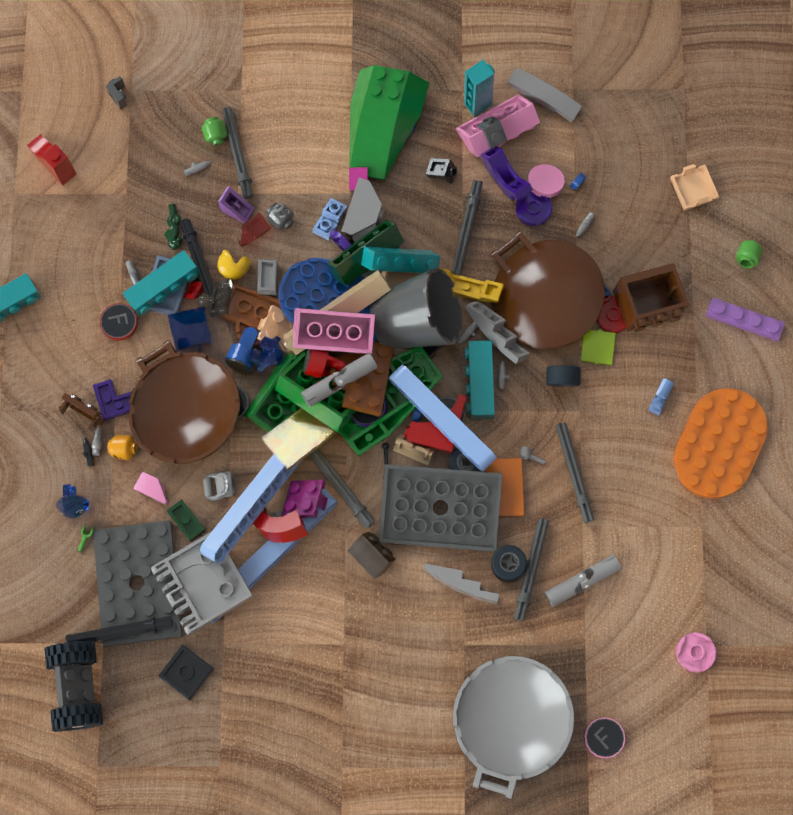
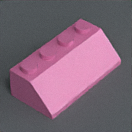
M518 94L456 128V131L468 150L478 157L490 149L483 131L478 128V124L487 117L498 119L501 122L507 141L517 138L524 131L532 130L540 121L533 103Z
M295 308L293 348L372 354L375 315Z

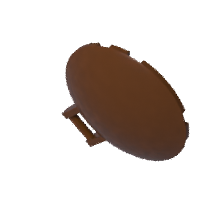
M520 230L517 231L512 239L498 250H493L490 253L501 267L495 282L504 284L499 301L492 302L494 312L506 320L504 327L518 336L516 341L520 344L543 350L570 345L587 334L599 318L598 316L605 301L602 273L594 259L574 244L558 240H545L531 244ZM521 241L524 246L504 261L501 256Z
M169 340L143 358L139 357L136 359L143 374L140 376L141 379L136 387L132 390L129 400L128 419L131 431L138 444L154 458L173 464L197 462L212 455L221 448L231 436L238 421L240 411L238 387L227 368L206 354L198 352L177 353ZM168 351L169 354L147 366L149 362Z

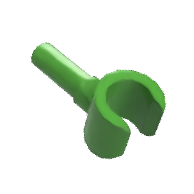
M88 523L81 529V534L83 536L78 548V551L80 552L83 551V548L88 537H90L95 530L94 526L91 529V531L88 532L86 530Z

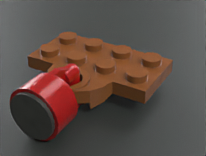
M373 342L372 354L370 355L373 357L377 369L356 381L347 383L342 388V390H345L342 407L380 417L393 347ZM308 349L303 372L306 375L317 378L322 376L328 377L335 372L341 371L345 366L367 353H344L334 358L328 356V350ZM332 379V384L335 387H337L336 383H334Z

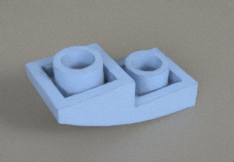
M331 198L323 209L322 216L314 226L312 233L329 241L331 238L329 234L334 229L336 230L347 209V205Z

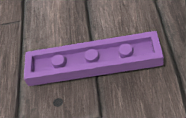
M713 297L705 316L777 342L780 339L785 322Z

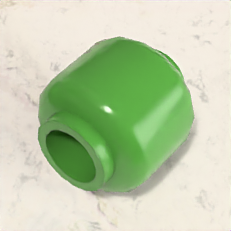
M218 117L205 120V123L202 125L205 141L213 143L214 146L224 143L223 139L228 136L225 122Z
M754 240L743 241L738 247L736 260L743 268H753L759 264L763 249Z

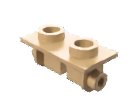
M400 434L397 437L396 445L393 449L394 452L427 466L435 452L431 448L427 449L413 445L407 441L404 434Z

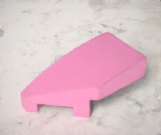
M142 472L133 489L168 506L169 501L166 499L165 485L159 479Z

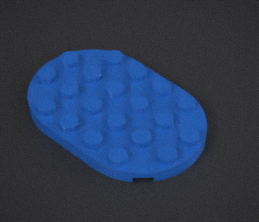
M309 258L308 260L297 262L288 269L280 283L279 303L286 318L294 325L295 308L320 310L360 283L365 277L360 275L353 283L344 285L335 278L327 264L330 261L327 259ZM370 305L358 313L370 314ZM375 333L373 334V342L377 340Z

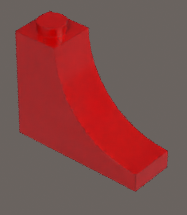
M42 134L27 144L31 152L62 186L76 175L66 154L56 144L54 146L50 144Z
M459 394L456 403L450 411L461 420L466 396ZM411 422V425L406 427L404 437L413 445L427 449L431 448V450L450 455L453 452L454 444L431 422Z

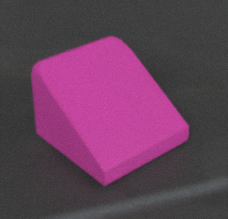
M368 167L349 168V190H355L358 178L368 180Z

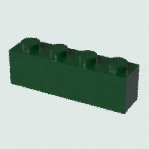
M385 220L327 264L337 281L348 285L353 283L362 273L370 270L361 265L364 246L399 248L405 241L396 224Z

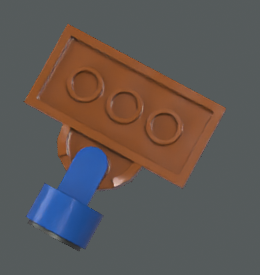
M235 283L219 314L221 319L236 324L235 330L239 339L238 344L231 345L225 361L233 370L248 373L251 372L258 357L252 348L261 347L266 344L257 339L261 332L258 331L260 320L268 316L270 306L274 305L280 309L281 306L279 299L268 295H257V291Z

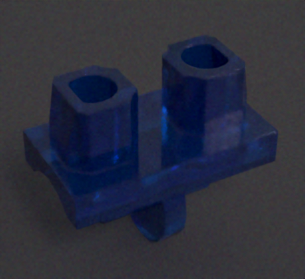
M275 336L273 339L264 337L260 342V348L263 351L260 352L257 349H253L250 353V361L257 364V371L262 373L268 365H281L284 362L282 357L284 352L279 345L281 338Z

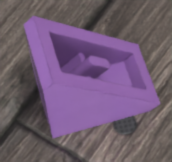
M227 186L218 201L223 213L242 223L247 222L255 209L229 186Z

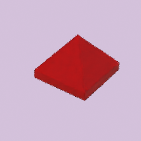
M192 281L184 298L197 299L203 297V283Z

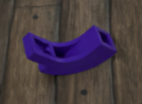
M496 146L480 155L493 180L512 201L526 197L533 190L531 184L520 178L513 170L503 149Z

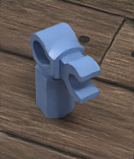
M663 378L648 411L659 416L674 385L672 381Z

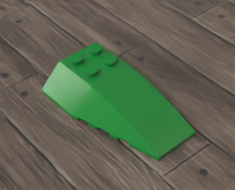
M377 65L359 71L350 103L349 168L368 167V178L386 180L399 152L404 148V143L408 136L410 137L416 122L421 118L430 85L428 81L410 71Z
M416 347L391 358L388 378L402 364L430 391L443 378L441 372L422 347ZM387 379L384 396L387 404L386 415L368 427L357 425L351 418L339 431L348 446L358 457L389 437L416 408L389 379Z

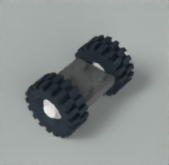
M73 641L45 647L46 669L55 670L58 707H62L50 710L52 731H75L103 725L102 706L100 703H95L91 666L97 663L95 642Z

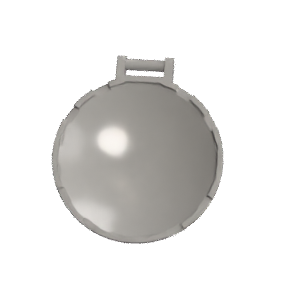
M506 656L491 660L478 667L462 684L455 699L453 726L460 748L469 760L478 767L473 787L478 789L482 787L504 794L506 798L512 799L518 780L531 778L545 772L566 751L574 729L572 700L561 679L551 669L538 661L518 656ZM484 773L510 781L508 787L482 779Z

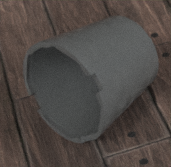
M439 268L426 271L390 287L391 290L370 304V314L375 315L374 333L381 345L399 349L457 343L456 339L461 337L463 328L462 308L459 296L455 297L452 290L454 284L445 271Z

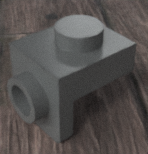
M487 117L478 124V128L483 131L489 148L492 149L507 141L501 122L495 117Z

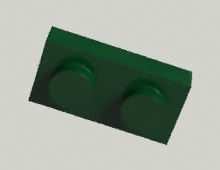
M182 499L167 510V513L190 542L206 531Z

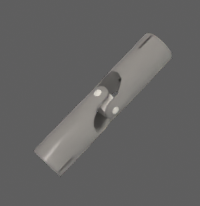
M367 353L345 366L341 371L335 372L301 392V395L310 408L345 387L347 383L356 381L377 369V365L373 357ZM332 379L337 385L335 388H329V382Z
M612 554L544 592L545 596L554 608L583 590L622 570L621 565Z

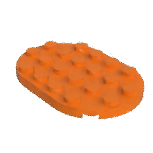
M723 388L706 394L695 405L678 440L673 456V464L679 477L678 479L692 493L704 498L718 499L735 493L747 481L765 442L768 429L766 415L760 404L752 396L737 389Z

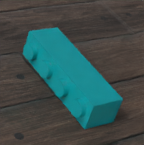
M484 59L465 71L464 105L473 117H476L492 106L495 70Z
M364 246L361 265L372 271L424 273L431 269L439 268L441 255L430 250Z
M183 250L122 294L138 316L144 315L157 303L164 302L167 296L178 292L184 284L195 280L200 272L185 250Z
M27 273L0 287V322L4 320V317L18 313L22 307L34 304L41 297Z
M469 341V346L465 347V359H469V366H466V377L470 379V384H466V396L470 395V402L467 403V414H471V420L494 419L492 341Z

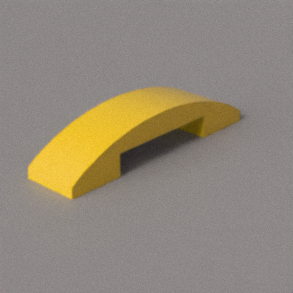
M439 268L445 271L452 280L454 295L484 302L499 301L504 284L485 280L484 282L452 274L450 270Z

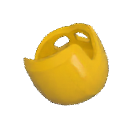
M223 250L217 263L219 272L231 280H237L244 276L251 266V260L245 256L238 263H235L227 250Z

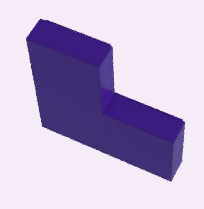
M111 379L93 385L104 421L129 413V400L132 391L117 396Z

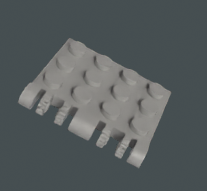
M210 533L151 567L154 576H157L158 582H163L173 576L174 580L164 585L162 590L164 593L169 592L166 598L171 607H178L174 611L176 616L182 615L189 609L193 612L180 621L181 625L185 626L184 630L187 636L193 635L202 627L253 598L252 593L229 554L220 563H216L201 554V545Z

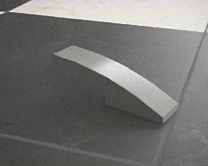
M519 68L515 69L507 84L533 103H540L552 113L557 112L569 122L575 119L582 107L550 84Z
M478 300L466 305L465 308L476 325L505 356L515 364L528 358L529 352L515 343L518 336L504 327L506 321L504 318Z
M424 563L423 568L425 572L457 592L489 603H498L499 594L480 590L481 582L462 579L463 571Z

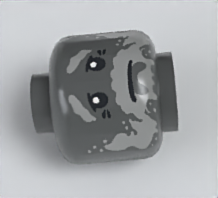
M275 202L266 212L267 221L277 230H282L283 228L287 230L294 223L292 220L294 213L284 203L277 204Z

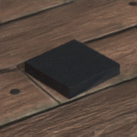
M182 644L158 677L188 700H191L214 668Z

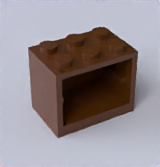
M674 263L621 277L613 290L628 332L633 330L634 332H640L645 327L651 325L652 327H658L666 321L670 323L676 322L681 319L680 317L690 305Z

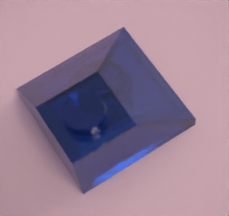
M204 306L168 315L176 352L213 343Z

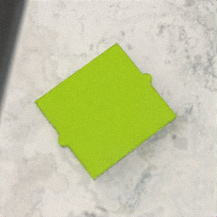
M599 329L598 331L590 330L583 336L581 362L612 366L616 333L604 332Z

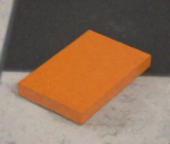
M522 458L496 459L484 472L502 473L499 517H523Z

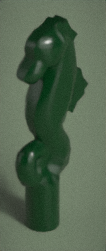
M169 204L170 216L167 218V224L170 229H167L164 236L168 239V246L175 250L181 245L180 242L183 239L180 236L178 237L179 228L176 225L180 223L181 217L177 214L176 204Z

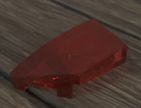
M258 213L246 222L245 225H242L239 245L243 247L272 229L261 213Z

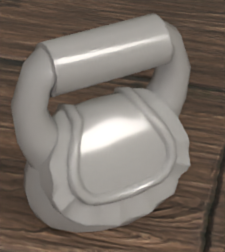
M231 471L211 473L203 480L205 497L208 500L217 501L224 497H232L236 493L235 477ZM211 478H215L217 495L215 496L212 493Z

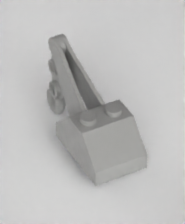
M358 178L341 230V235L352 239L354 243L376 227V223L380 224L384 212L381 210L382 204L369 180ZM369 270L366 273H362L361 276L367 278L375 271Z

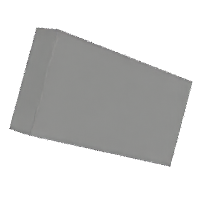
M258 259L257 295H276L277 260Z

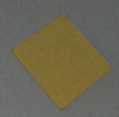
M301 408L261 439L284 464L285 468L290 470L335 434L326 424Z

